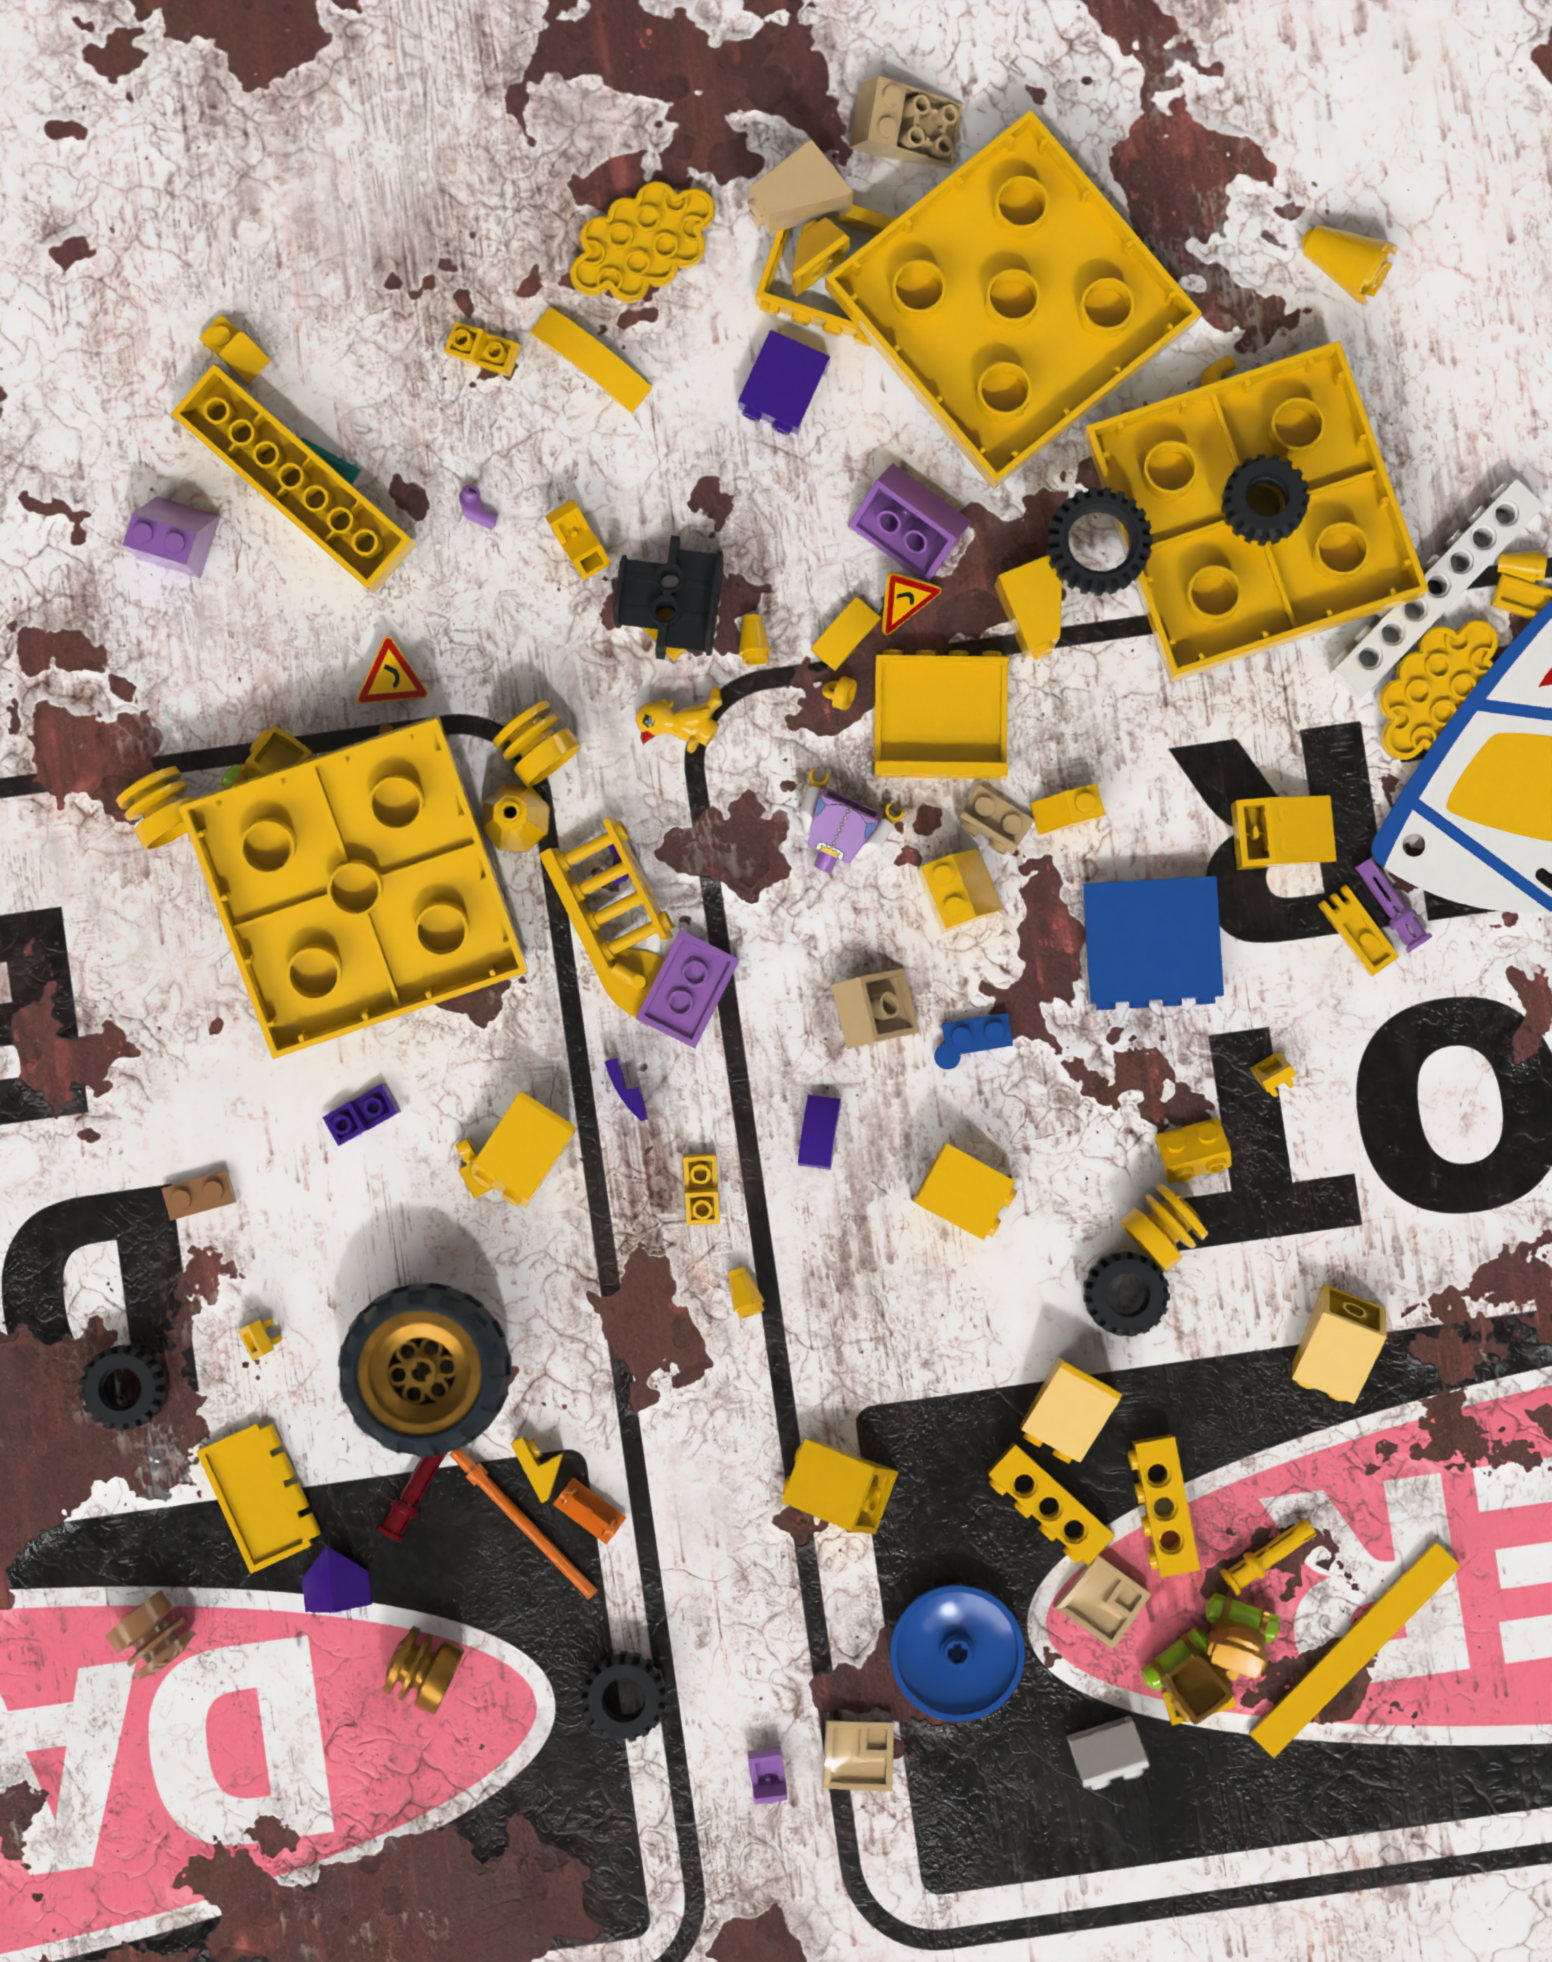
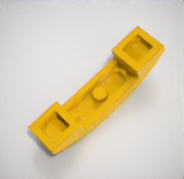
M552 307L548 308L530 330L531 335L555 354L557 352L631 414L651 392L652 387L632 368L592 335Z

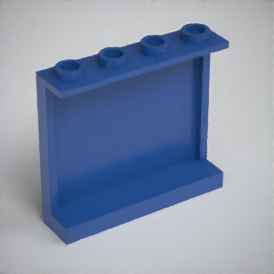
M1217 876L1084 883L1080 886L1084 908L1089 989L1088 1005L1096 1004V1010L1116 1009V1003L1129 1002V1009L1148 1008L1149 1001H1162V1007L1182 1006V999H1195L1196 1005L1216 1004L1215 997L1224 996Z

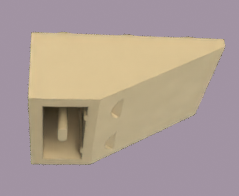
M878 75L859 85L849 148L877 157L951 169L953 167L963 104Z

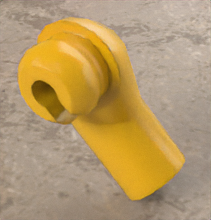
M1229 354L1203 370L1199 388L1221 381L1223 376L1236 369V364Z

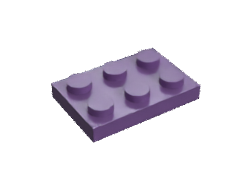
M680 930L635 1019L696 1048L740 959Z

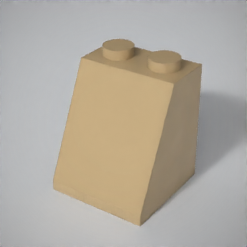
M811 139L748 188L747 204L750 210L747 213L758 228L764 226L769 233L805 225L813 220L820 221L824 217L829 219L848 214L852 210L853 190Z

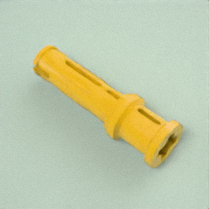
M1302 1518L1294 1526L1277 1536L1254 1553L1246 1552L1243 1554L1241 1561L1228 1570L1223 1568L1219 1572L1233 1593L1238 1596L1241 1594L1243 1587L1256 1578L1259 1580L1264 1578L1268 1568L1317 1534L1307 1519Z

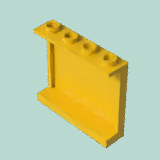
M895 649L883 650V655H876L874 778L1006 780L1008 777L1007 703L1009 657H1002V652L984 651L982 656H969L968 651L962 650L949 651V656H936V651L917 650L916 655H902V650Z

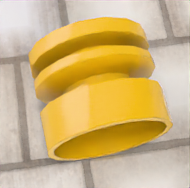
M547 700L541 701L531 708H526L518 713L492 741L498 750L509 746L502 755L506 761L519 755L522 756V759L513 770L527 788L538 784L570 760L581 748V744L568 727L555 733L551 731L559 722L560 717L557 713L546 717L552 709Z
M176 766L168 767L140 778L116 799L121 809H128L124 814L128 821L144 818L133 831L146 851L166 845L188 832L179 805L183 801L195 797L190 796L178 799L186 791L188 785L184 780L178 781L182 775Z
M1159 1183L1154 1190L1163 1200L1160 1204L1151 1195L1147 1194L1144 1199L1152 1210L1148 1215L1139 1208L1133 1207L1118 1222L1137 1245L1167 1273L1183 1258L1175 1244L1180 1240L1187 1247L1193 1249L1196 1244L1188 1235V1232L1191 1230L1201 1240L1208 1235V1232L1202 1225L1199 1215L1178 1193Z

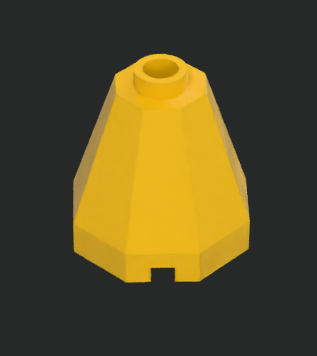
M503 784L483 802L481 830L500 851L528 853L540 840L542 841L548 835L550 807L532 787L527 788L526 785ZM512 810H517L514 818H506L507 814L512 813Z

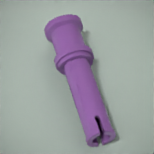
M1371 857L1355 869L1362 876L1374 897L1391 919L1389 927L1391 930L1398 932L1407 945L1405 950L1409 953L1433 936L1431 933H1426L1415 917L1417 912L1414 909L1412 910V908L1408 909L1392 884L1374 861L1375 859ZM1374 877H1376L1379 883L1382 885V887L1390 897L1391 902L1387 900V898L1384 896L1376 882L1373 880ZM1393 906H1396V907H1397V909H1398L1399 912L1401 913L1400 915H1398V914L1395 912V910L1393 909ZM1406 924H1408L1410 928L1413 930V932L1416 935V938H1413V936L1407 929Z

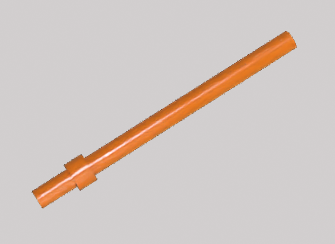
M461 1448L449 1454L467 1473L465 1477L474 1486L477 1484L588 1600L598 1591L487 1476L489 1472L481 1463L476 1464Z

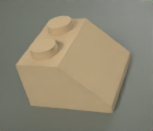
M904 968L861 976L831 985L847 1049L919 1033Z

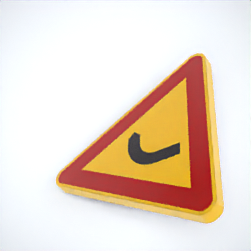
M890 571L886 575L882 632L885 635L891 634L941 593V588L938 585Z
M384 637L359 690L356 701L364 704L426 698L428 691L391 637Z

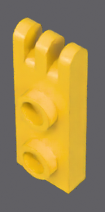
M1344 885L1340 888V891L1346 898L1345 902L1334 892L1329 896L1331 902L1336 907L1334 910L1331 909L1325 900L1318 905L1370 977H1372L1400 956L1349 887Z

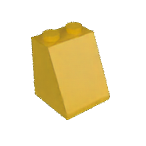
M1049 555L998 575L994 586L1024 659L1033 656L1034 661L1052 654V650L1055 649V645L1060 638L1062 580L1060 581L1056 576L1057 570L1055 568L1051 569Z
M979 848L954 853L920 866L918 876L942 934L1004 910Z
M520 1090L475 1159L470 1172L475 1174L474 1179L484 1187L490 1188L493 1186L503 1193L501 1196L508 1203L516 1207L520 1204L527 1208L570 1145L577 1127Z
M943 1143L912 1202L984 1240L987 1235L993 1237L998 1229L1001 1219L997 1218V1215L1002 1206L1009 1208L1017 1193V1190L1013 1188L1016 1181L950 1144Z
M1323 1283L1292 1363V1379L1304 1388H1316L1326 1392L1337 1401L1346 1400L1355 1404L1387 1338L1386 1308Z
M1057 1357L1019 1426L1025 1432L1023 1438L1038 1447H1041L1044 1442L1055 1448L1052 1454L1070 1464L1072 1459L1080 1463L1120 1401L1122 1394Z
M804 1439L803 1444L798 1447L795 1453L794 1460L796 1464L793 1472L788 1476L783 1485L784 1496L781 1502L850 1532L876 1534L899 1471L823 1442Z

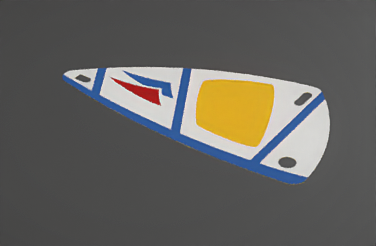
M1552 599L1501 654L1447 723L1402 790L1372 842V855L1380 866L1408 883L1436 896L1457 903L1495 911L1518 913L1552 912V890L1538 881L1535 876L1536 871L1541 868L1552 874ZM1418 834L1424 839L1425 849L1421 855L1411 857L1404 852L1402 844L1406 836Z

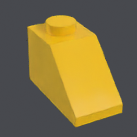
M1097 783L1064 791L1030 803L1038 836L1100 820L1105 816Z

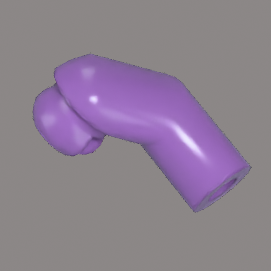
M472 484L465 485L459 495L464 517L493 530L499 515L483 508L479 495L480 491L477 486Z

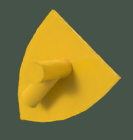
M625 949L615 954L616 958L613 959L615 966L613 969L597 974L606 993L614 1003L626 1013L636 1018L665 959L648 951Z

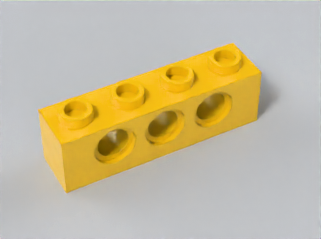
M1172 1434L1132 1441L1133 1450L1128 1451L1131 1470H1137L1140 1482L1134 1484L1137 1502L1138 1504L1144 1503L1146 1516L1141 1517V1525L1144 1537L1150 1536L1152 1549L1147 1550L1150 1569H1156L1157 1574L1161 1578L1199 1571L1200 1565L1175 1437ZM1161 1464L1165 1469L1163 1478L1156 1482L1150 1481L1148 1478L1149 1468L1152 1465ZM1162 1497L1169 1498L1171 1501L1170 1510L1162 1515L1155 1513V1502ZM1175 1531L1177 1533L1176 1544L1169 1548L1163 1547L1160 1542L1163 1533Z
M1014 1442L987 1470L988 1475L992 1477L988 1483L1002 1496L1008 1492L1017 1501L1013 1506L1027 1519L1032 1514L1039 1520L1041 1524L1038 1529L1052 1542L1056 1537L1066 1545L1062 1551L1076 1564L1082 1560L1089 1566L1115 1537L1111 1530ZM1023 1474L1031 1476L1032 1486L1029 1490L1020 1492L1015 1489L1014 1482L1018 1476ZM1052 1497L1056 1499L1057 1508L1053 1513L1043 1514L1040 1512L1039 1505L1044 1498ZM1071 1520H1077L1082 1524L1080 1534L1075 1537H1069L1064 1533L1065 1525Z

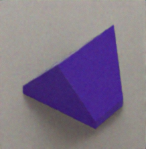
M329 1546L325 1547L302 1578L305 1612L336 1613L372 1605L369 1570L362 1568Z

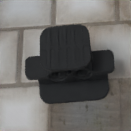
M671 535L667 563L629 560L627 555H622L619 562L620 568L618 570L617 590L615 591L613 606L616 628L620 629L621 625L657 629L656 659L665 660L666 647L706 652V656H711L723 579V551L718 550L717 554L680 550V536ZM668 575H673L679 579V582L675 587L667 588L661 584L662 579ZM669 607L674 610L675 614L669 620H661L657 617V612L661 608Z

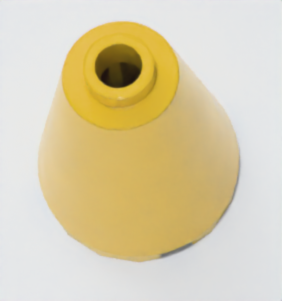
M1317 225L1315 229L1309 228L1301 241V246L1304 247L1303 255L1362 305L1369 303L1366 298L1367 295L1374 298L1392 267V264L1387 262L1391 253L1396 256L1397 246L1391 242L1323 225Z

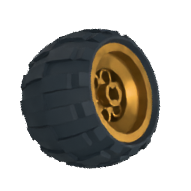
M433 1282L409 1284L392 1289L375 1298L364 1310L359 1312L349 1326L347 1336L340 1347L337 1363L340 1374L339 1390L343 1403H346L354 1418L353 1422L365 1435L368 1434L381 1443V1447L398 1454L406 1453L417 1455L418 1457L438 1456L450 1451H457L473 1442L489 1428L502 1410L509 1393L508 1389L512 1374V1360L505 1339L506 1335L498 1320L490 1314L482 1302L471 1294L452 1288L450 1285ZM429 1340H434L438 1343L439 1350L436 1354L427 1352L426 1343ZM405 1344L413 1346L415 1353L412 1358L403 1356L402 1348ZM449 1359L454 1363L452 1373H446L442 1370L441 1363L443 1360ZM420 1362L427 1363L431 1368V1372L426 1375L425 1380L420 1379L415 1373V1369L420 1366ZM396 1367L404 1369L406 1377L403 1381L397 1379ZM439 1382L445 1386L446 1392L443 1396H437L433 1393L432 1388L435 1383ZM414 1386L420 1389V1399L414 1398L409 1394L410 1387Z

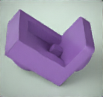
M781 1746L747 1751L754 1803L772 1804L777 1801L787 1800Z

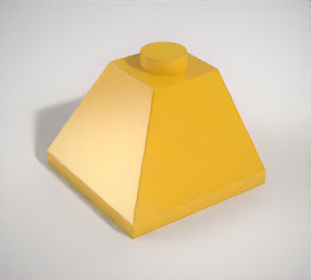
M826 217L819 222L816 220L809 222L800 231L801 235L798 238L792 272V292L796 297L849 258L850 238Z

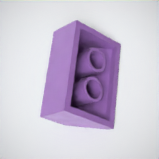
M892 463L876 480L848 527L920 580L929 583L957 546L972 521Z

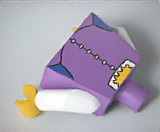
M812 769L809 773L811 787L807 788L800 808L803 832L809 836L808 845L819 850L814 866L821 871L831 873L837 860L850 864L854 857L863 859L882 847L893 830L892 824L899 822L905 812L903 809L898 817H892L889 814V808L894 802H890L883 810L884 819H880L882 816L881 812L827 788L829 784L828 772H826V777L822 782H816L813 779L816 769Z

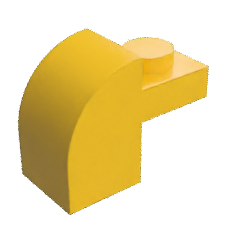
M573 499L544 516L553 534L583 581L611 564L603 547L588 526Z

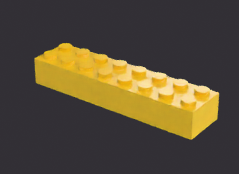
M213 364L171 412L175 419L368 590L376 593L418 544L217 365Z

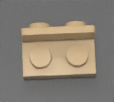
M978 785L957 818L962 822L961 829L974 837H977L978 834L983 835L990 840L988 846L1002 855H1005L1007 851L1012 855L1014 854L1035 821L981 785Z

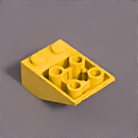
M1330 795L1236 800L1231 804L1237 870L1337 861Z

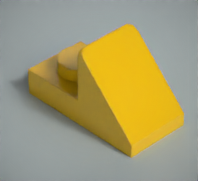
M221 314L199 337V340L247 384H250L271 362L244 332L239 331Z
M524 1434L513 1440L510 1444L541 1503H543L551 1496L564 1451L540 1464L538 1458L542 1454L533 1438L528 1441Z

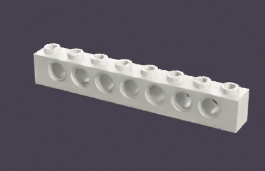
M1517 478L1509 486L1503 482L1490 495L1494 500L1487 509L1481 505L1468 518L1472 525L1464 533L1458 529L1445 543L1449 549L1441 557L1435 553L1422 567L1426 571L1424 574L1426 583L1428 584L1429 580L1437 581L1442 587L1441 595H1433L1428 591L1423 598L1406 603L1413 604L1418 608V619H1411L1406 615V604L1379 612L1377 615L1381 620L1373 628L1368 624L1354 638L1358 644L1353 650L1349 652L1345 648L1332 661L1336 667L1330 675L1356 700L1359 701L1373 688L1546 506ZM1497 509H1502L1508 513L1510 518L1508 524L1500 523L1495 515ZM1474 533H1481L1486 537L1487 546L1485 548L1475 545L1473 542ZM1455 556L1463 560L1464 571L1459 572L1451 567V557ZM1383 628H1391L1396 632L1397 640L1395 643H1388L1383 639ZM1367 651L1373 655L1374 665L1372 667H1366L1361 664L1359 660L1360 652Z

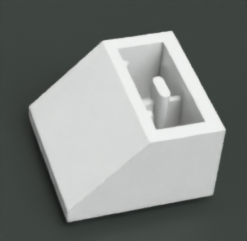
M1130 1715L1066 1736L1084 1787L1091 1786L1092 1789H1100L1110 1785V1779L1122 1775L1124 1779L1134 1778L1143 1774L1144 1768L1150 1767Z

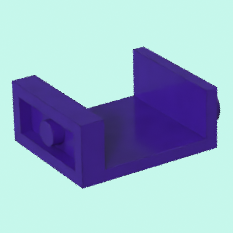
M770 330L739 397L738 409L742 410L741 414L755 422L763 419L772 423L771 427L781 434L790 435L792 432L798 435L801 430V422L822 376L826 375L830 366L831 356Z

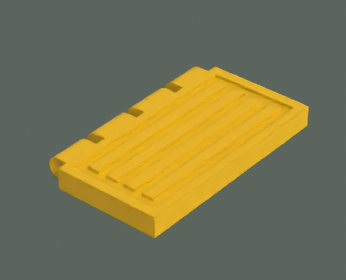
M257 1423L196 1451L250 1574L313 1545L311 1539L322 1534L313 1512L302 1517L299 1513L300 1510L310 1506L300 1483L296 1482L290 1486L286 1484L285 1480L296 1476L286 1451L275 1456L272 1452L273 1449L282 1445L274 1424L261 1428L260 1423Z

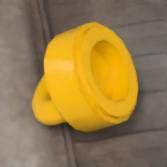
M843 676L839 681L826 683L822 688V693L826 698L832 700L833 707L845 711L849 709L854 700L857 682L854 679Z

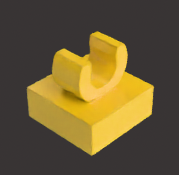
M1279 1051L1250 1068L1254 1078L1273 1097L1278 1096L1275 1089L1277 1086L1285 1083L1289 1088L1293 1087V1080L1291 1078L1295 1077L1296 1074L1292 1065Z
M272 1319L266 1320L263 1323L257 1320L237 1331L252 1361L274 1350L273 1346L283 1339L281 1335L273 1339L268 1337L266 1329L274 1324Z

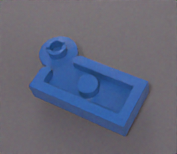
M1008 1013L942 1023L945 1044L940 1045L936 1049L934 1060L940 1068L950 1070L959 1064L961 1054L1013 1046Z

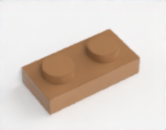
M228 1170L161 1188L170 1221L236 1203Z

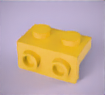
M1219 1117L1155 1135V1142L1165 1168L1168 1184L1175 1182L1185 1183L1196 1176L1207 1173L1217 1174L1232 1166L1231 1149Z

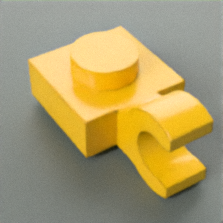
M469 1138L456 1144L455 1146L466 1163V1166L458 1171L473 1198L475 1199L495 1188L493 1186L490 1188L484 1187L474 1179L475 1174L470 1172L478 1155Z

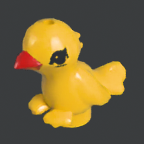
M713 686L707 700L702 704L687 706L675 712L671 710L674 701L667 702L665 698L645 703L638 709L635 721L641 732L640 739L643 745L656 736L672 734L682 741L688 742L687 751L694 753L699 743L706 747L709 745L720 726L719 723L712 720L716 709L722 705L721 690L718 686Z

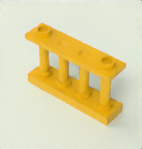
M616 818L602 820L607 830L606 833L567 853L564 851L560 852L559 848H549L539 853L596 973H605L613 969L615 966L613 961L616 958L615 954L656 933L660 940H669L674 937L671 929L674 928L673 922L665 910L661 911L627 842L630 839L628 830L623 822H617ZM614 844L622 862L581 883L574 881L569 871L572 869L573 864ZM627 873L629 874L636 892L597 912H589L584 901L587 898V894ZM643 903L651 919L650 922L611 942L603 940L599 932L601 924Z

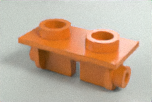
M574 1477L553 1504L605 1544L615 1535L627 1518Z

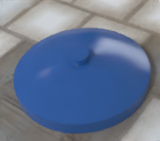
M949 1584L924 1592L904 1609L892 1632L890 1661L897 1685L916 1708L937 1719L964 1722L992 1713L1009 1699L1022 1676L1025 1662V1646L1022 1632L1015 1617L1000 1599L986 1590L975 1586Z

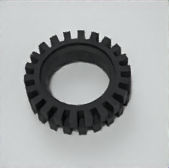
M1091 487L1087 492L1083 493L1081 490L1076 492L1074 497H1068L1055 512L1046 534V555L1050 556L1049 564L1051 569L1055 568L1058 572L1056 576L1060 581L1064 578L1068 582L1067 587L1072 590L1074 587L1081 589L1080 593L1085 595L1088 592H1094V596H1102L1106 592L1111 595L1116 593L1118 589L1122 588L1123 590L1127 588L1132 581L1138 578L1146 566L1152 552L1153 535H1150L1152 526L1150 520L1146 522L1144 518L1146 515L1144 509L1141 508L1139 510L1135 506L1137 501L1132 497L1130 500L1124 498V492L1118 490L1117 494L1111 492L1109 487H1104L1102 491H1097V487ZM1100 512L1113 516L1123 524L1128 533L1130 541L1128 555L1120 565L1107 571L1088 569L1081 565L1070 551L1068 543L1070 528L1076 520L1089 513Z

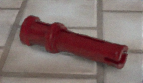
M447 1453L438 1456L421 1457L399 1497L395 1496L390 1501L391 1508L382 1524H377L376 1530L399 1543L403 1541L402 1534L411 1518H416L418 1514V1508L416 1507Z

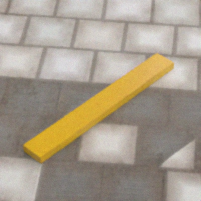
M1434 1541L1248 1733L1275 1758L1461 1565Z

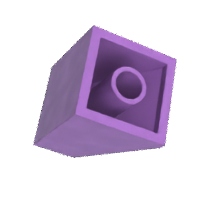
M156 496L132 513L122 546L138 560L201 579L221 516Z

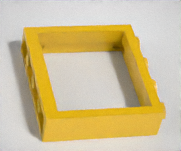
M853 204L852 210L848 214L829 218V220L874 235H878L896 220L895 218ZM792 228L777 231L755 295V304L760 306L759 309L771 315H778L780 312L791 316V320L800 325L809 326L810 323L822 326V330L830 335L840 336L843 333L854 337L853 341L868 347L872 346L852 321L770 294Z

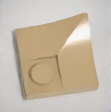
M1098 1555L1089 1566L1087 1565L1070 1588L1056 1602L1054 1608L1108 1647L1114 1649L1151 1596V1593Z
M826 1720L822 1787L842 1790L892 1791L894 1722Z

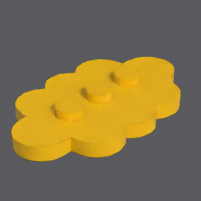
M653 181L645 184L639 190L636 199L622 197L615 200L611 204L607 216L594 217L583 225L580 232V242L584 253L573 261L570 268V278L573 287L580 294L587 297H596L609 291L618 301L635 303L647 294L650 286L665 287L670 285L677 276L678 268L696 266L705 254V239L702 232L712 224L715 218L713 198L707 191L700 188H689L677 194L670 185L664 182Z
M1471 620L1463 623L1456 631L1445 626L1430 628L1419 638L1417 652L1408 653L1399 660L1396 666L1397 679L1388 681L1382 686L1377 702L1380 712L1388 719L1380 735L1382 749L1388 756L1394 759L1407 760L1415 757L1422 749L1429 751L1447 723L1494 664L1490 659L1498 647V636L1491 624L1484 620Z

